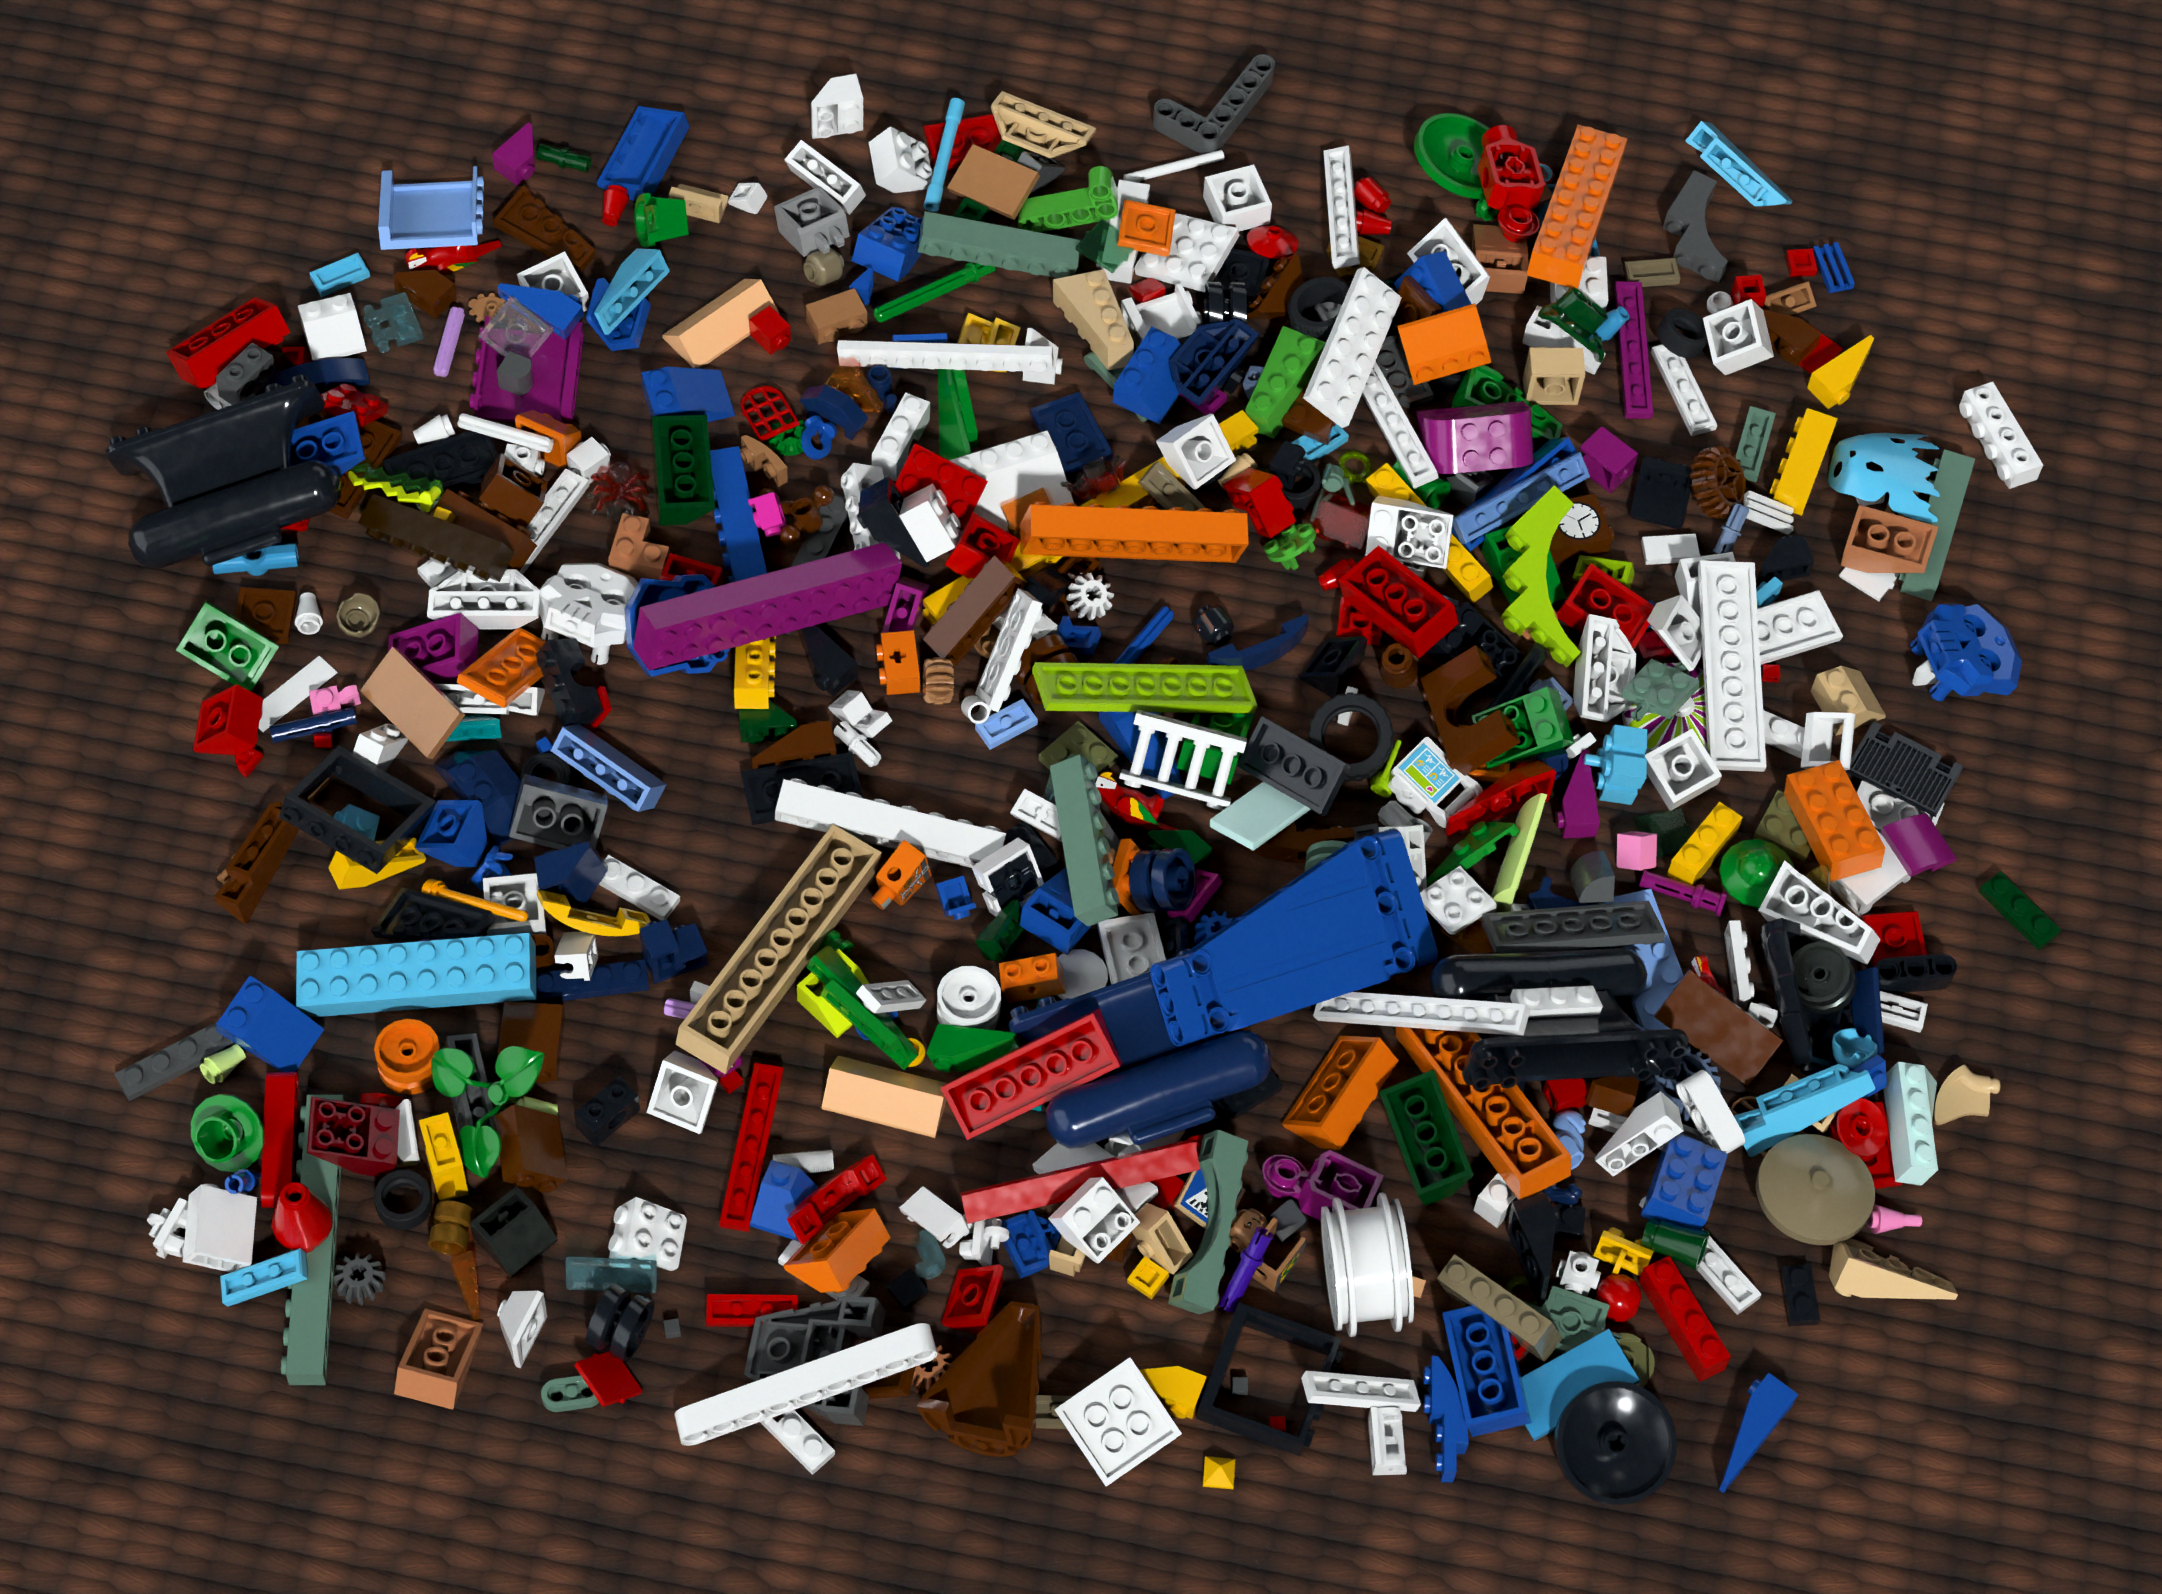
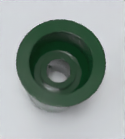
M1650 1218L1645 1227L1641 1245L1651 1248L1656 1253L1667 1257L1670 1256L1672 1259L1697 1271L1706 1250L1710 1231L1692 1229L1664 1220L1660 1222Z

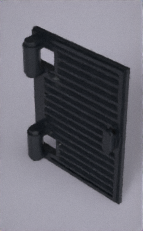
M1875 721L1872 722L1851 758L1850 770L1845 771L1881 789L1883 793L1895 799L1898 798L1936 817L1964 768L1963 765L1955 762L1953 767L1940 761L1943 755L1897 732H1894L1891 737L1880 731L1881 724Z

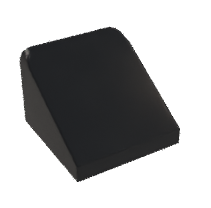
M1292 1198L1266 1218L1268 1224L1273 1217L1278 1219L1275 1235L1282 1244L1306 1230L1308 1225L1307 1218Z

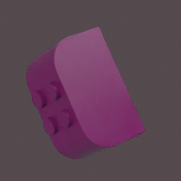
M1523 401L1417 411L1418 438L1438 474L1517 468L1534 462L1531 407Z

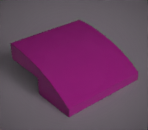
M1927 814L1907 817L1882 827L1881 834L1910 877L1928 869L1933 872L1957 860Z

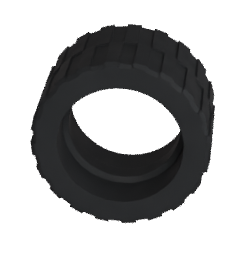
M1361 693L1338 694L1330 700L1327 699L1314 713V717L1309 725V742L1329 752L1325 744V732L1329 723L1336 716L1345 712H1359L1369 717L1378 731L1377 746L1374 752L1364 761L1348 763L1352 766L1344 779V782L1363 781V779L1371 778L1378 771H1381L1389 759L1394 747L1392 722L1385 708L1381 707L1375 699H1371Z

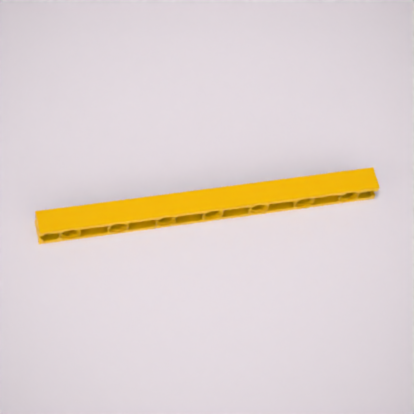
M1243 410L1218 424L1234 457L1257 443V438L1254 435L1258 433L1259 428ZM1162 457V458H1160L1159 460H1157V461H1159L1183 486L1188 485V484L1167 464V462H1166V460H1165L1164 457ZM1153 463L1084 503L1081 507L1101 504L1105 508L1128 505L1131 509H1142L1143 507L1153 506L1158 503L1138 483ZM1020 541L1010 565L1026 580L1029 576L1049 568L1067 556L1021 555ZM961 576L923 599V606L925 607L923 615L931 625L939 621L945 614L948 606L957 600L964 592L966 585L975 578L968 579Z

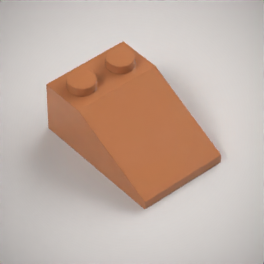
M1859 505L1844 549L1841 566L1865 573H1924L1939 527Z
M425 1308L398 1366L394 1394L453 1410L462 1391L483 1324Z

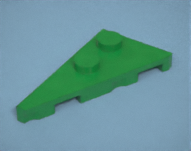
M1484 821L1476 823L1471 827L1470 833L1453 847V851L1426 879L1427 887L1459 866L1466 871L1484 856L1496 850L1495 842L1504 835L1514 837L1520 831L1514 823Z

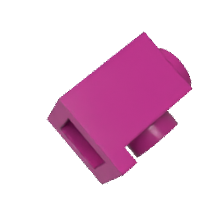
M775 492L748 500L749 506L756 509V512H753L757 528H762L766 537L778 535L781 532V528L787 525L779 496Z

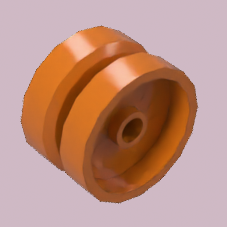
M403 1019L389 1024L378 1035L374 1052L380 1078L387 1088L398 1094L413 1095L423 1093L434 1086L431 1059L433 1054L440 1050L438 1036L431 1026L420 1020Z

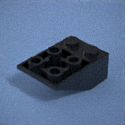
M1467 601L1454 605L1459 624L1431 647L1427 653L1442 666L1476 645L1490 657L1497 676L1496 679L1481 687L1480 690L1494 697L1525 656Z

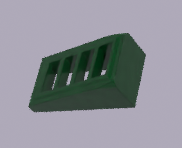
M1012 900L976 939L975 943L986 960L1004 961L1024 929L1020 926L1022 907L1018 900Z

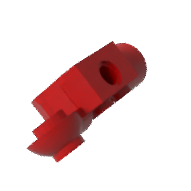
M1498 125L1487 130L1482 136L1481 142L1484 151L1477 170L1487 206L1500 211L1498 213V223L1503 231V236L1508 241L1519 243L1533 236L1540 227L1537 215L1531 210L1537 208L1545 182L1535 148L1519 142L1517 132L1513 127Z

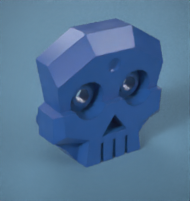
M704 574L676 575L672 581L640 579L625 607L627 649L647 676L653 677L678 670L686 674L708 673L717 662L724 661L727 658V652L730 649L671 664L666 667L648 670L633 649L640 607L716 587Z
M1957 603L1939 604L1927 615L1923 626L1917 632L1918 636L1910 643V647H1913L1911 650L1915 654L1921 656L1926 653L1935 677L1939 680L1929 690V693H1933L1931 697L1936 701H1943L1952 690L1960 696H1979L1982 692L2008 696L2018 686L2022 659L2010 631L1981 605L1975 604L1964 607V605Z

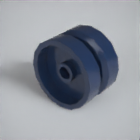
M1182 848L1143 850L1135 855L1130 866L1129 887L1137 908L1144 913L1163 912L1164 910L1183 911L1191 905L1196 891V871L1191 857Z

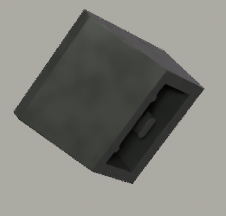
M515 1186L470 1222L473 1238L510 1278H513L558 1241L536 1205L518 1186Z

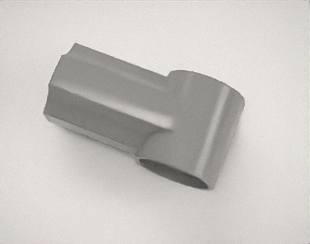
M1389 801L1378 813V820L1385 827L1423 825L1424 845L1433 831L1428 823L1410 815L1396 801Z

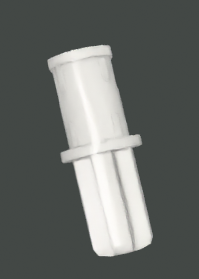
M847 721L840 722L843 730L837 725L834 729V735L839 737L849 747L848 751L856 754L869 767L878 765L881 755L867 742V737L858 734Z

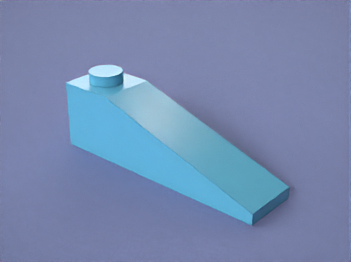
M636 248L620 265L594 311L605 335H609L670 272L660 250Z

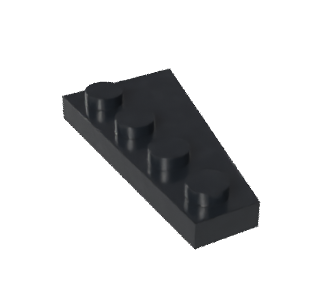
M402 887L373 926L371 932L375 938L444 940L482 937L494 922L495 917L488 910Z

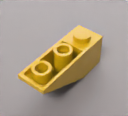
M1180 1366L1139 1370L1164 1408L1172 1416L1181 1419L1185 1417L1193 1419L1205 1389L1207 1376Z

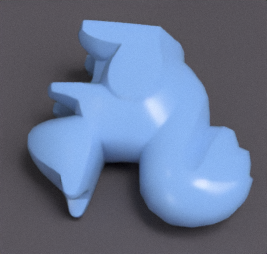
M1563 1110L1554 1116L1552 1126L1555 1131L1554 1134L1571 1155L1572 1170L1578 1167L1584 1158V1141L1580 1134L1585 1132L1584 1126L1586 1122L1580 1113L1574 1110Z

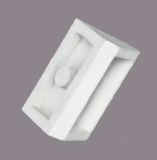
M1833 712L1806 713L1801 768L1809 769L1834 762L1830 761L1834 724L1843 723L1839 760L1845 770H1850L1856 715L1853 713Z

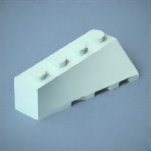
M1897 1062L1886 1073L1887 1086L1883 1088L1895 1182L1923 1185L1938 1171L1932 1127L1937 1082L1924 1065Z

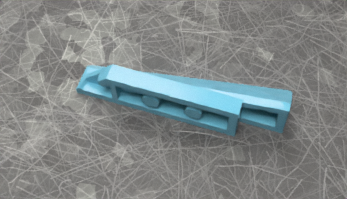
M1701 121L1685 140L1689 145L1702 152L1700 158L1753 206L1790 205L1793 202L1712 123Z

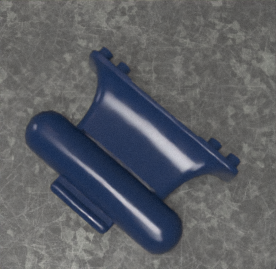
M1190 949L1180 951L1177 956L1186 953ZM1150 972L1072 999L1066 998L1056 1002L1053 996L1045 997L1038 1002L1039 1008L1029 1012L1026 1006L1016 1007L1010 1012L1012 1020L1009 1022V1030L1015 1033L1024 1045L1098 1008L1101 1010L1109 1035L1123 1064L1081 1086L1061 1091L1051 1099L1045 1114L1046 1128L1058 1144L1069 1149L1082 1148L1128 1132L1133 1144L1142 1145L1211 1121L1216 1115L1212 1102L1257 1087L1266 1080L1271 1071L1272 1056L1268 1045L1260 1035L1249 1030L1234 1031L1214 1038L1213 1035L1180 1047L1174 1045L1166 1029Z

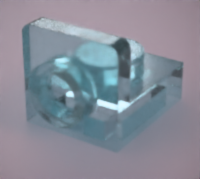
M926 1229L919 1232V1244L916 1247L923 1261L915 1265V1272L920 1280L924 1278L933 1279L945 1269V1256L934 1235Z

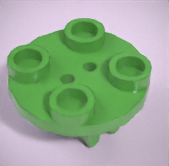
M1293 523L1281 531L1273 540L1268 541L1263 546V549L1270 561L1281 562L1287 570L1290 568L1296 570L1299 565L1295 557L1307 550L1312 553L1316 549L1313 541L1317 533L1310 523L1298 525Z

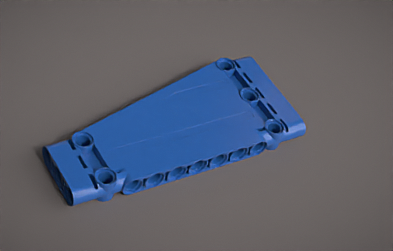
M1392 828L1348 842L1186 953L1154 963L1150 968V975L1169 1038L1174 1045L1180 1047L1224 1033L1225 1031H1234L1390 980V977L1433 964L1438 959V950L1404 839L1397 829Z

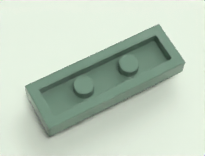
M1752 406L1749 407L1736 459L1741 460L1740 466L1742 469H1745L1744 477L1749 481L1757 482L1776 413Z

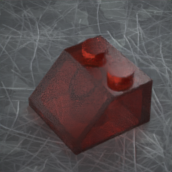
M1330 492L1321 499L1312 524L1317 533L1316 536L1326 541H1332V539L1340 541L1342 546L1349 550L1357 551V549H1362L1367 545L1371 506L1355 501V505L1352 506L1347 497Z

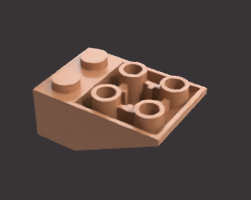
M1473 224L1472 252L1490 275L1485 291L1524 294L1528 277L1527 239L1514 243L1508 241L1503 236L1500 226Z

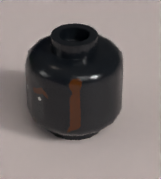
M1205 605L1197 611V617L1193 626L1205 644L1218 647L1232 638L1234 622L1222 606L1211 607L1210 605Z

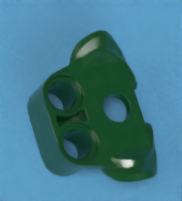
M1572 286L1556 303L1548 304L1539 311V318L1549 320L1559 326L1590 350L1597 362L1601 363L1603 361L1604 349H1602V339L1596 336L1594 332L1608 319V316L1598 304Z

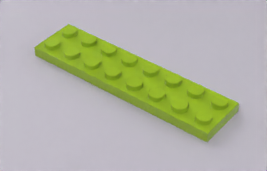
M1035 662L1032 668L1045 711L1137 712V710H1142L1145 712L1255 713L1258 706L1243 666Z

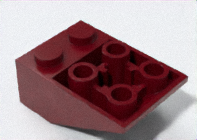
M312 1096L307 1153L357 1174L383 1178L386 1174L391 1173L397 1164L400 1110Z

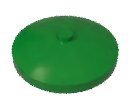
M1443 113L1434 115L1421 125L1415 136L1414 150L1417 160L1427 175L1446 190L1467 198L1484 199L1485 196L1477 168L1484 151L1481 142L1482 136L1490 128L1475 119L1460 114Z

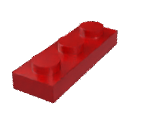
M707 1294L706 1327H754L756 1317L789 1309L798 1310V1295Z

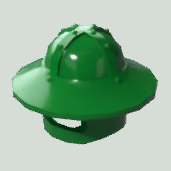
M1759 839L1744 840L1731 846L1724 854L1719 872L1722 885L1730 896L1744 905L1760 908L1784 860L1793 868L1794 864L1786 852L1773 843Z
M218 1094L206 1098L195 1109L191 1120V1139L197 1153L207 1164L220 1171L237 1172L238 1170L249 1168L259 1158L264 1146V1128L258 1114L247 1102L235 1095Z

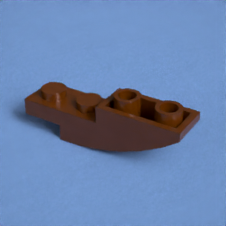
M1293 822L1254 851L1238 842L1237 846L1263 857L1279 861L1306 863L1307 849L1312 844L1330 840L1348 843L1354 840L1353 827L1344 828L1343 826H1334L1324 830L1308 828L1301 832H1296L1295 822Z

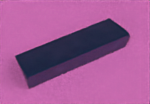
M1872 967L1855 972L1857 987L1856 993L1851 999L1853 1026L1860 1037L1871 1036V1039L1878 1046L1877 1055L1880 1056L1884 1052L1879 975L1877 967Z

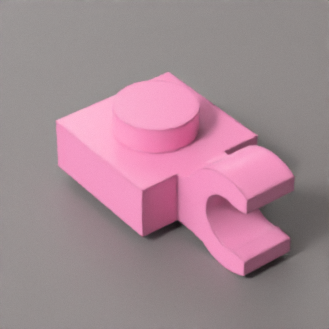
M337 685L309 691L313 716L321 715L322 711L328 710L329 713L342 710V707L361 704L357 685L347 686L341 692H338Z

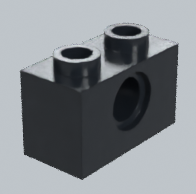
M618 1076L574 1113L576 1128L597 1147L640 1111L639 1095Z

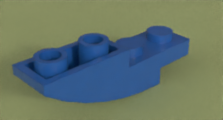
M1432 1356L1429 1366H1424L1423 1384L1429 1385V1395H1424L1423 1412L1429 1413V1424H1436L1435 1441L1441 1442V1453H1436L1435 1469L1436 1471H1441V1482L1453 1483L1457 1472V1454H1465L1469 1444L1468 1428L1456 1384L1438 1356Z

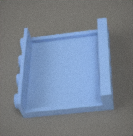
M473 166V181L394 184L392 170L382 171L378 222L381 250L478 245V235L483 234L484 180L483 176H478L477 166Z

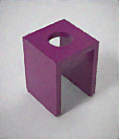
M1600 427L1580 447V450L1585 453L1583 460L1589 472V478L1610 494L1634 471L1638 453L1604 427Z

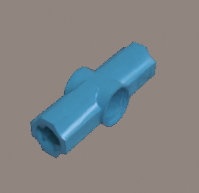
M278 543L213 565L214 574L247 571L251 575L259 576L266 573L268 569L298 567L297 543Z

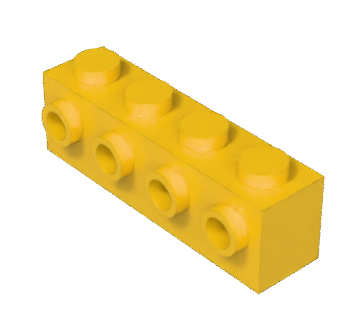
M776 636L736 647L735 709H769V697L775 696V681H770V678H775V661H770V658H776V642H771V639H776Z

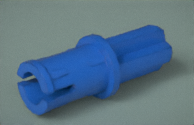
M252 1169L238 1170L231 1177L228 1176L226 1178L225 1188L231 1194H237L241 1191L245 1193L250 1192L259 1185L258 1179L261 1178V1174L259 1172L254 1173Z

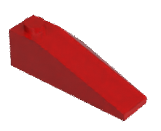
M1539 760L1518 764L1450 816L1445 829L1446 835L1450 836L1470 829L1480 821L1490 822L1519 812L1525 802L1540 793L1547 794L1545 802H1548L1556 778V771Z

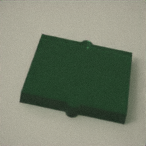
M1102 219L1091 231L1086 232V236L1076 246L1078 252L1111 273H1114L1124 261H1128V257L1134 251V248L1117 246L1119 230Z
M1682 809L1634 817L1637 831L1657 834L1656 858L1677 854L1691 837V827L1687 826Z

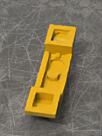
M538 889L536 894L542 907L554 918L572 928L602 936L635 935L640 933V928L651 922L647 913L620 907L617 916L611 917L571 908L566 895Z

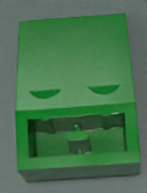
M1512 526L1485 534L1481 551L1510 605L1520 594L1512 591L1502 576L1522 555L1520 551H1515L1504 537ZM1549 549L1546 580L1549 599L1553 605L1564 601L1566 596Z
M1544 687L1472 715L1473 723L1475 724L1499 709L1513 720L1521 742L1487 762V768L1537 756V754L1557 750L1575 743L1559 691L1550 687Z

